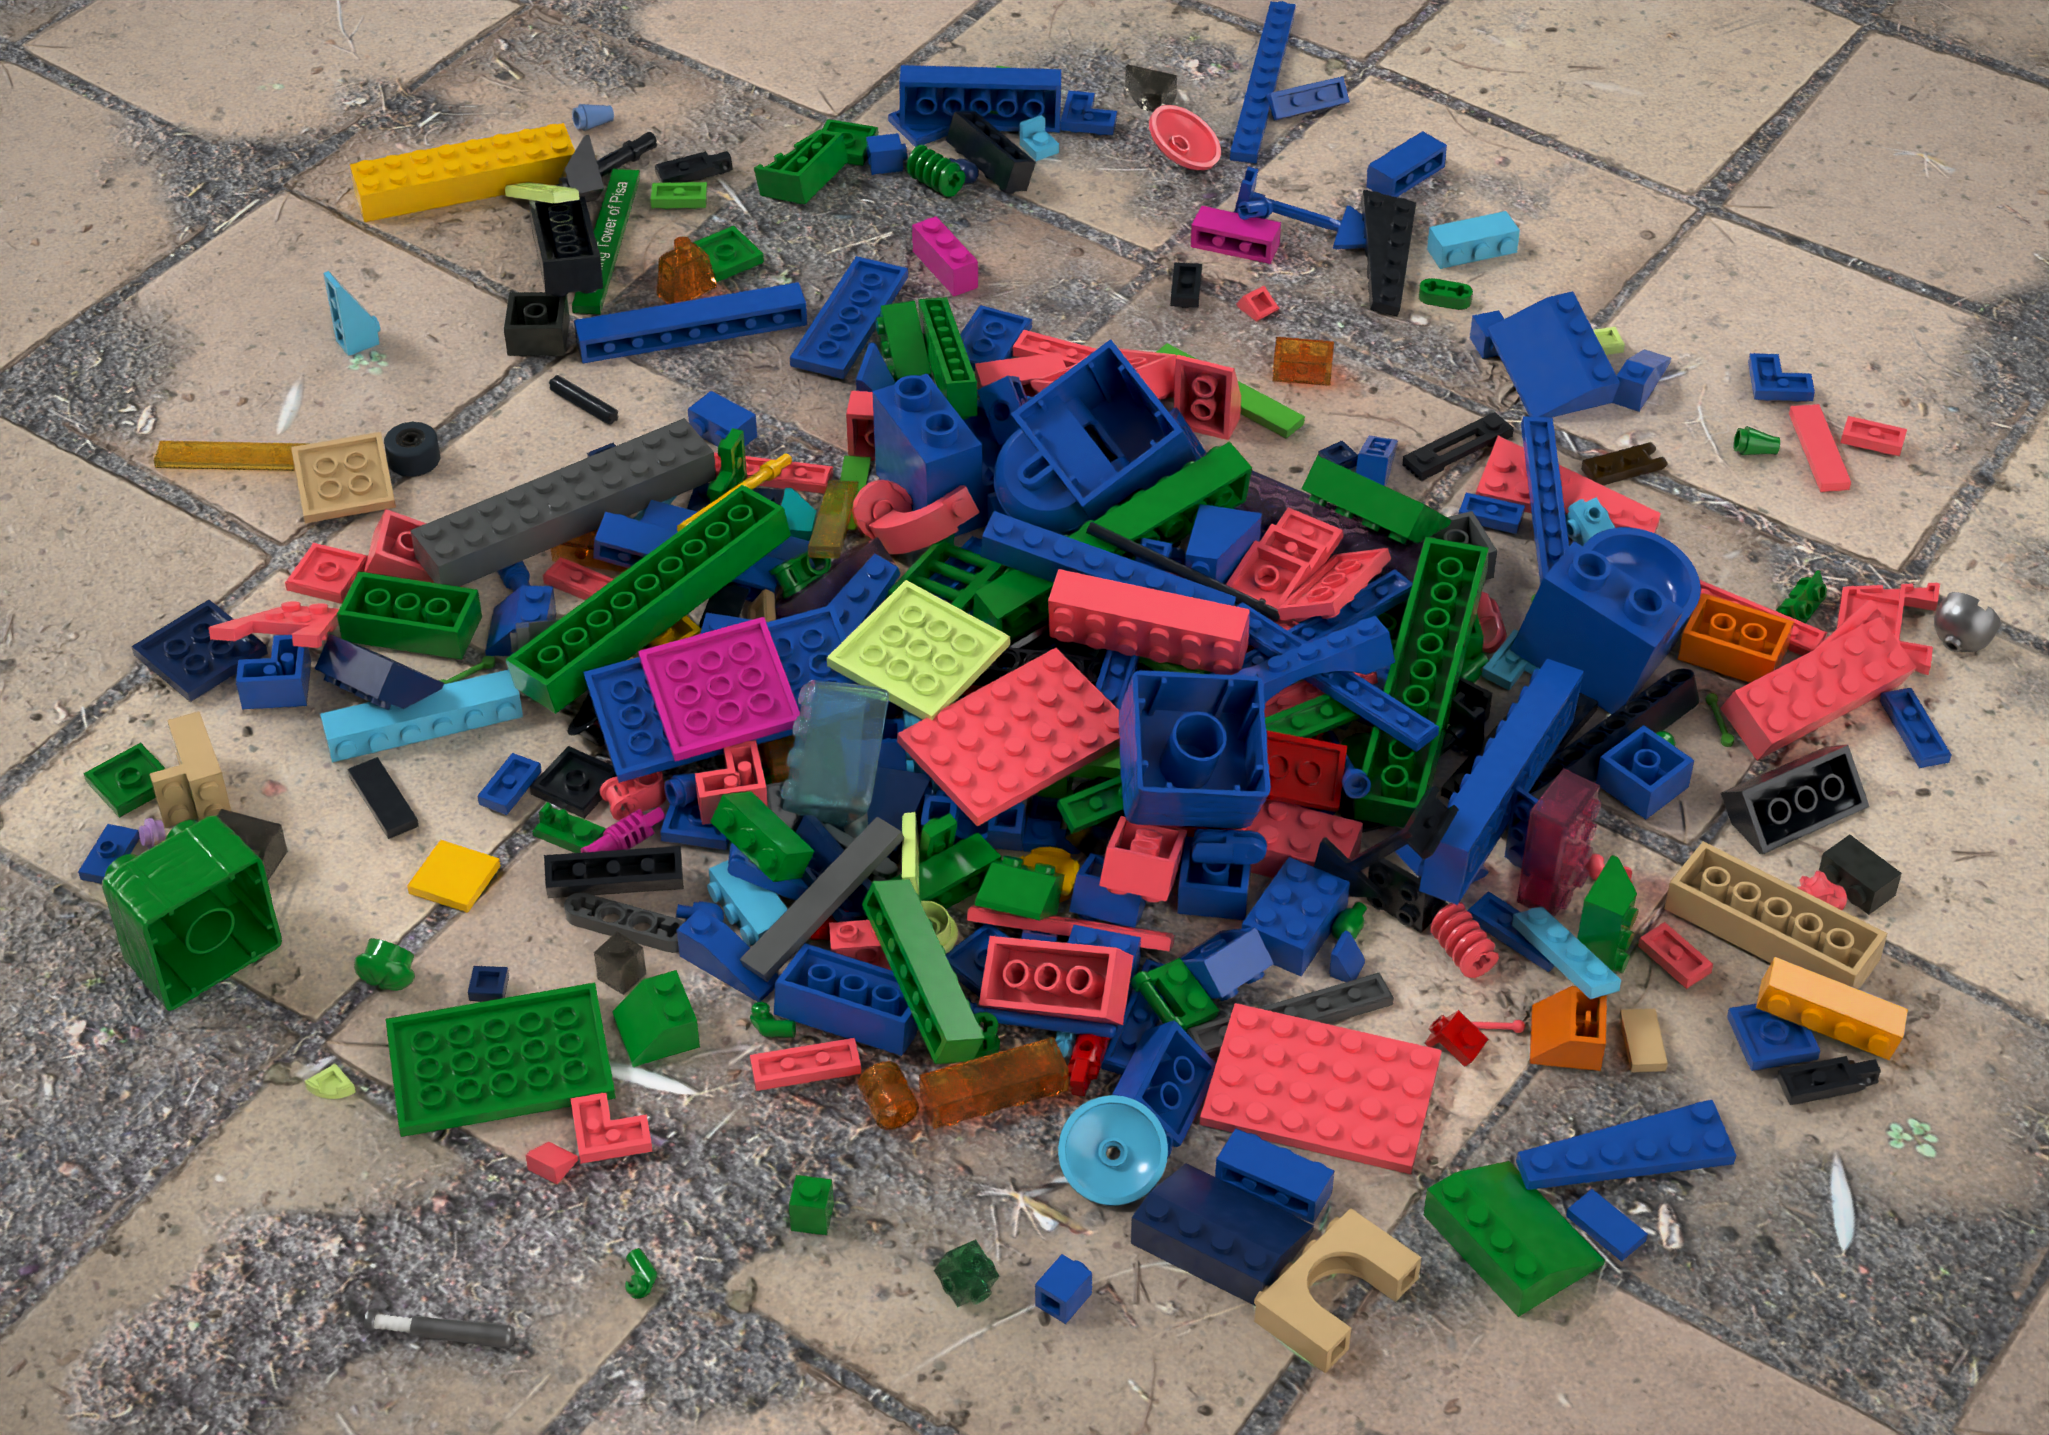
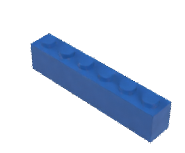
M605 512L594 539L593 558L630 568L678 531L660 527L654 523L631 519L621 514ZM765 555L730 583L749 589L747 601L753 602L765 589L773 592L776 599L780 584L775 575H770L769 570L784 562V560L777 559L771 555Z

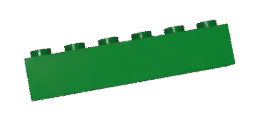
M910 879L873 881L862 906L934 1063L945 1064L973 1061L984 1040L983 1030L978 1025L971 1010L970 1002L965 998L958 983V977L948 962L945 949L940 945L933 930V924L923 909L920 896L915 892Z

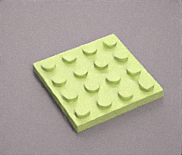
M905 580L827 657V666L922 720L925 718L933 720L945 707L953 704L1010 646V636Z

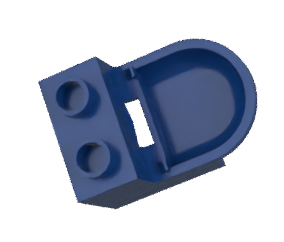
M1110 339L1011 413L1019 429L1007 439L998 454L994 467V488L997 499L1008 516L1064 536L1077 532L1082 525L1090 520H1097L1111 507L1120 503L1140 488L1146 491L1155 486L1162 477L1171 476L1180 471L1186 463L1197 460L1183 429ZM1091 424L1101 437L1106 448L1117 459L1110 463L1085 431L1084 427Z
M928 374L905 376L900 378L894 385L872 391L876 475L879 479L893 481L906 489L912 498V511L926 507L957 487L964 485L967 487L980 513L957 527L959 531L955 533L954 537L987 526V494L995 492L994 467L1003 446H998L991 438L989 433V426L991 425L987 415H984L981 411L978 400V416H970L968 419L962 420ZM1026 396L1027 399H1028V401H1029L1031 398H1033V397H1030V396ZM1008 405L1004 406L1002 410V416L1005 420L1010 415Z
M1630 527L1612 528L1595 534L1583 546L1574 541L1543 578L1510 650L1541 669L1546 659H1550L1583 670L1584 674L1580 693L1598 701L1599 707L1613 714L1637 695L1675 646L1700 598L1701 585L1698 573L1690 559L1676 545L1646 530Z

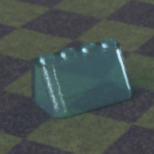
M811 680L802 686L798 697V703L801 704L800 715L796 718L793 725V735L796 736L795 743L787 758V766L790 767V771L781 791V797L784 799L783 810L803 816L815 815L818 820L843 827L867 813L872 800L888 707L889 693L887 690L875 686Z

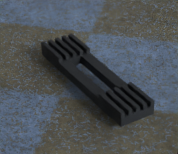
M1493 412L1404 455L1402 466H1406V469L1411 470L1412 474L1415 473L1416 478L1419 477V480L1423 481L1443 471L1445 466L1486 446H1494L1498 436L1504 439L1513 437L1514 427L1497 413ZM1474 434L1478 437L1441 456L1436 454Z

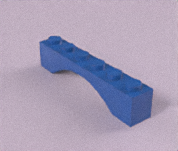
M1376 616L1360 620L1358 623L1339 631L1331 632L1329 635L1310 643L1302 644L1296 649L1273 656L1269 660L1255 666L1244 668L1233 675H1250L1261 678L1264 683V702L1266 703L1281 690L1301 679L1333 671H1348L1367 675L1395 663L1389 631Z

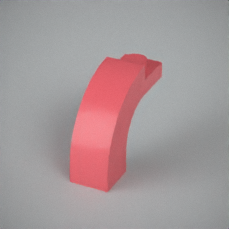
M961 485L926 507L907 513L892 510L868 526L883 552L888 554H904L925 548L959 531L957 528L959 525L980 512L967 487Z

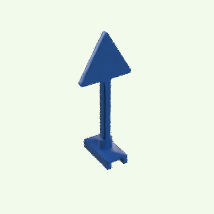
M1247 168L1245 178L1241 183L1234 210L1235 213H1238V208H1244L1238 206L1241 202L1255 201L1259 197L1266 196L1255 192L1258 169ZM1269 199L1273 204V213L1336 231L1337 236L1333 249H1358L1366 247V239L1363 234L1365 226L1362 214L1351 206L1346 207L1343 219L1339 221L1325 215Z

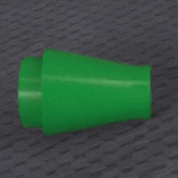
M1746 426L1745 428L1737 429L1733 448L1734 451L1740 452L1741 455H1777L1780 449V437L1771 436Z

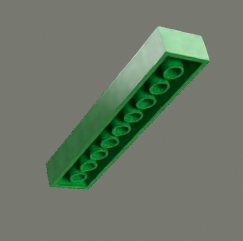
M1230 441L1221 447L1215 446L1204 457L1195 462L1190 461L1186 463L1177 473L1162 477L1155 486L1146 491L1141 490L1137 492L1121 506L1115 505L1111 507L1104 516L1095 521L1090 520L1086 522L1080 530L1070 536H1065L1135 561L1136 556L1087 534L1086 531L1090 522L1096 523L1140 544L1141 538L1174 545L1191 535L1200 504L1234 509L1246 502L1252 466ZM1010 567L999 578L992 582L986 581L977 588L974 596L973 616L1009 635L1010 642L1049 620L1048 599L1054 583Z
M744 485L739 486L505 659L515 688L553 713L559 712L588 690L583 672L628 660L787 540L791 534L784 507Z
M1425 537L1394 650L1395 663L1390 665L1383 692L1439 726V733L1437 737L1416 752L1374 725L1362 771L1366 773L1371 782V788L1366 796L1358 799L1354 798L1355 819L1404 828L1426 790L1432 787L1451 714L1452 698L1455 697L1487 575L1488 547Z

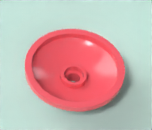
M1163 105L1158 107L1150 116L1149 129L1152 139L1158 149L1172 162L1190 170H1208L1219 161L1221 146L1217 136L1209 125L1193 112L1175 105Z

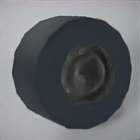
M414 421L401 423L389 430L384 438L388 466L393 472L401 476L414 477L431 472L441 459L437 433L431 426L425 423Z

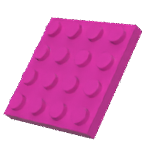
M764 617L638 651L639 659L675 762L803 726L801 714Z

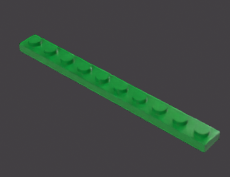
M1324 694L1266 717L1265 725L1268 731L1312 738L1359 719L1360 715L1329 695ZM1121 776L1058 801L1057 807L1071 834L1124 813Z

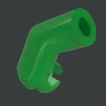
M757 1002L752 1005L750 1020L762 1036L771 1038L795 1037V1020H776L772 1013L769 1012L770 1006L765 1002Z
M637 1248L629 1252L626 1257L635 1274L631 1276V1282L626 1281L625 1289L632 1298L642 1299L650 1294L658 1273L642 1249Z

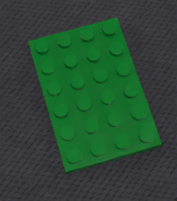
M595 982L385 1019L401 1137L572 1107L571 1098L606 1093L607 1100L616 1099Z

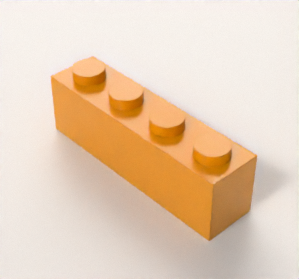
M1774 957L1762 978L1756 1004L1757 1009L1887 1060H1890L1903 1039L1908 1009L1776 957Z

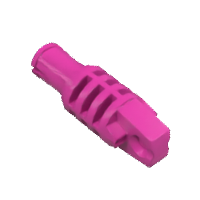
M660 806L645 815L641 809H638L606 828L603 836L590 845L581 848V853L631 849L654 835L655 832L652 826L665 819L666 816Z

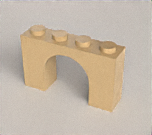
M1350 1208L1341 1218L1335 1217L1318 1240H1311L1303 1250L1302 1256L1294 1264L1289 1262L1285 1265L1278 1279L1270 1287L1267 1285L1262 1292H1258L1254 1300L1256 1305L1254 1322L1326 1373L1349 1350L1351 1327L1314 1300L1309 1291L1313 1283L1330 1274H1350L1365 1280L1396 1302L1419 1279L1422 1257Z

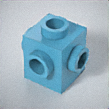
M1597 497L1587 502L1580 499L1567 508L1569 511L1566 515L1568 536L1572 538L1573 542L1575 541L1582 546L1595 534L1615 528L1607 510L1600 504Z

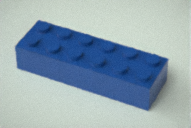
M901 65L899 81L900 129L903 126H908L910 129H937L943 126H950L954 112L976 111L999 131L1020 132L1021 122L1042 115L1045 118V131L1060 133L1061 69ZM990 111H997L998 114H991V113H989V112H990Z

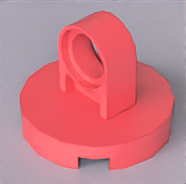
M881 479L870 482L860 489L854 499L852 508L854 523L861 533L876 540L868 525L892 510L901 513L912 512V498L906 489L893 481Z

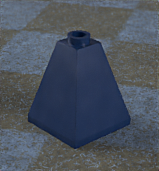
M866 765L864 772L868 826L876 817H879L902 831V816H904V813L915 812L918 834H920L925 794L934 795L932 778L928 774ZM902 841L887 856L890 861H894L896 864L902 859Z

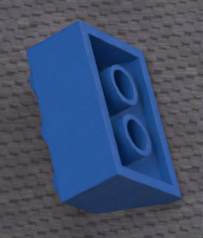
M1173 1020L1145 1030L1112 1095L1134 1099L1149 1108L1160 1121L1164 1131L1172 1134L1173 1146L1178 1147L1181 1146L1208 1092L1216 1063Z

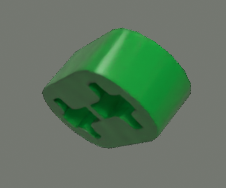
M1428 278L1420 283L1419 300L1424 304L1456 310L1467 309L1472 304L1473 289L1467 284L1435 278Z

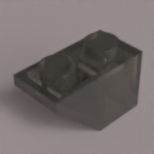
M1127 64L1125 90L1140 109L1154 112L1158 107L1172 105L1177 96V75Z

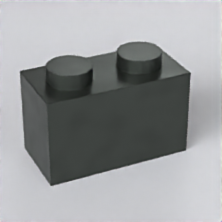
M1850 834L1823 853L1819 871L1824 872L1830 882L1840 885L1845 889L1847 899L1853 905L1858 906L1868 915L1896 896L1902 875L1900 871Z

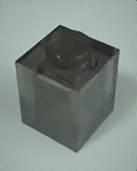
M618 931L594 952L598 980L622 995L628 992L646 975L643 947Z

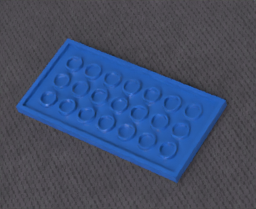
M834 604L766 622L801 714L803 726L754 739L757 744L873 713L872 703L866 688L827 666V657L846 639ZM639 657L583 672L618 783L724 754L722 748L680 761H674Z

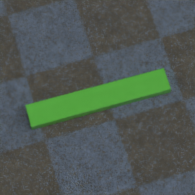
M1168 343L1156 351L1157 353L1175 354L1176 357L1181 355L1194 358ZM1238 381L1241 393V415L1286 439L1304 425V415Z

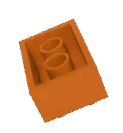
M1702 593L1683 631L1678 660L1751 683L1780 667L1789 647L1794 621Z

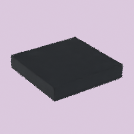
M568 746L530 786V792L535 797L585 819L603 799L600 795L602 784L606 780L616 777L613 765Z

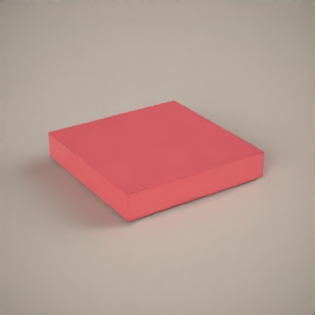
M313 543L286 580L287 591L342 604L358 572L365 571L368 556Z

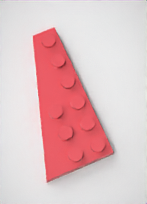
M1498 436L1477 487L1476 495L1525 505L1524 512L1532 514L1524 448ZM1559 465L1565 516L1569 513L1567 508L1576 501L1583 499L1587 502L1597 497L1600 504L1607 510L1615 528L1630 527L1656 533L1661 513Z

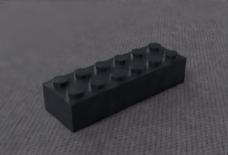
M580 196L579 200L561 203L529 201L532 234L546 295L551 294L552 296L561 297L569 292L578 291L590 294L598 289H603L601 257L585 196Z

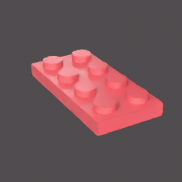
M1388 548L1334 554L1277 608L1280 619H1294L1296 622H1301L1315 616H1321L1323 619L1337 616L1340 613V609L1354 600V596L1361 589L1367 587L1368 582L1374 576L1382 572V568L1391 560Z

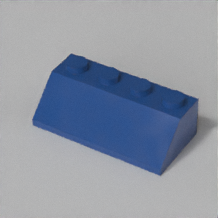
M804 943L775 982L774 1015L795 1020V1022L844 1038H855L856 1042L900 1056L905 1053L917 1034L918 1026L892 970Z

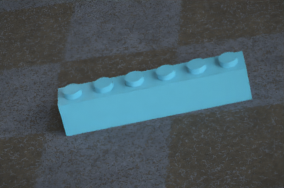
M508 669L444 684L441 690L405 709L391 704L390 709L387 710L367 702L321 713L320 716L333 763L522 718L523 712L519 691L515 688Z

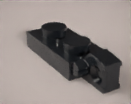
M705 151L655 165V173L660 183L691 182L718 174L721 175L733 170L732 159L728 151L714 155H708Z
M1847 1056L1782 1068L1778 1070L1777 1079L1789 1105H1795L1862 1091L1866 1089V1086L1879 1082L1881 1069L1876 1059L1855 1063L1854 1060H1848Z

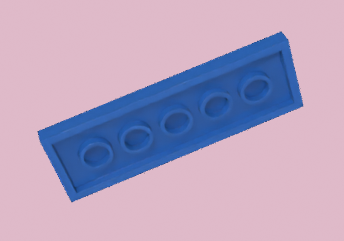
M856 256L790 356V366L844 379L875 331L876 318L880 317L881 305L892 304L908 279V268Z

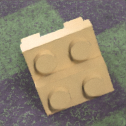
M200 711L167 720L177 751L175 753L179 765L150 773L164 827L167 828L185 820L197 818L198 821H201L213 815L219 817L222 821L233 818L222 771Z

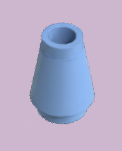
M579 104L578 107L572 110V119L576 129L586 131L613 121L614 112L611 105Z

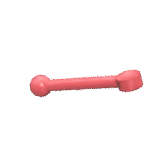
M1519 1019L1513 1021V1023L1472 1022L1478 1029L1513 1030L1515 1033H1522L1525 1030L1524 1022Z

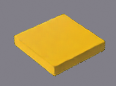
M440 839L407 885L408 893L468 913L500 868V859Z

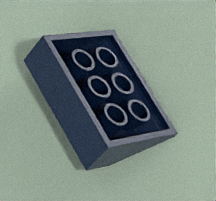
M1185 1163L1150 1191L1131 1219V1244L1256 1306L1254 1300L1258 1292H1262L1267 1285L1270 1287L1278 1279L1285 1265L1294 1260L1313 1232L1314 1225Z

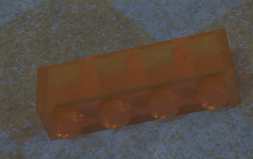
M1051 1037L919 1075L920 1099L933 1129L952 1126L964 1120L978 1116H987L995 1111L1013 1106H1022L1033 1100L1047 1096L1053 1097L1061 1092L1068 1091L1069 1068L1055 1038Z

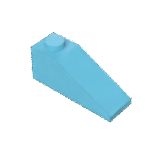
M329 271L324 272L323 275L337 343L348 356L379 345L378 332L381 331L377 318L374 315L371 316Z

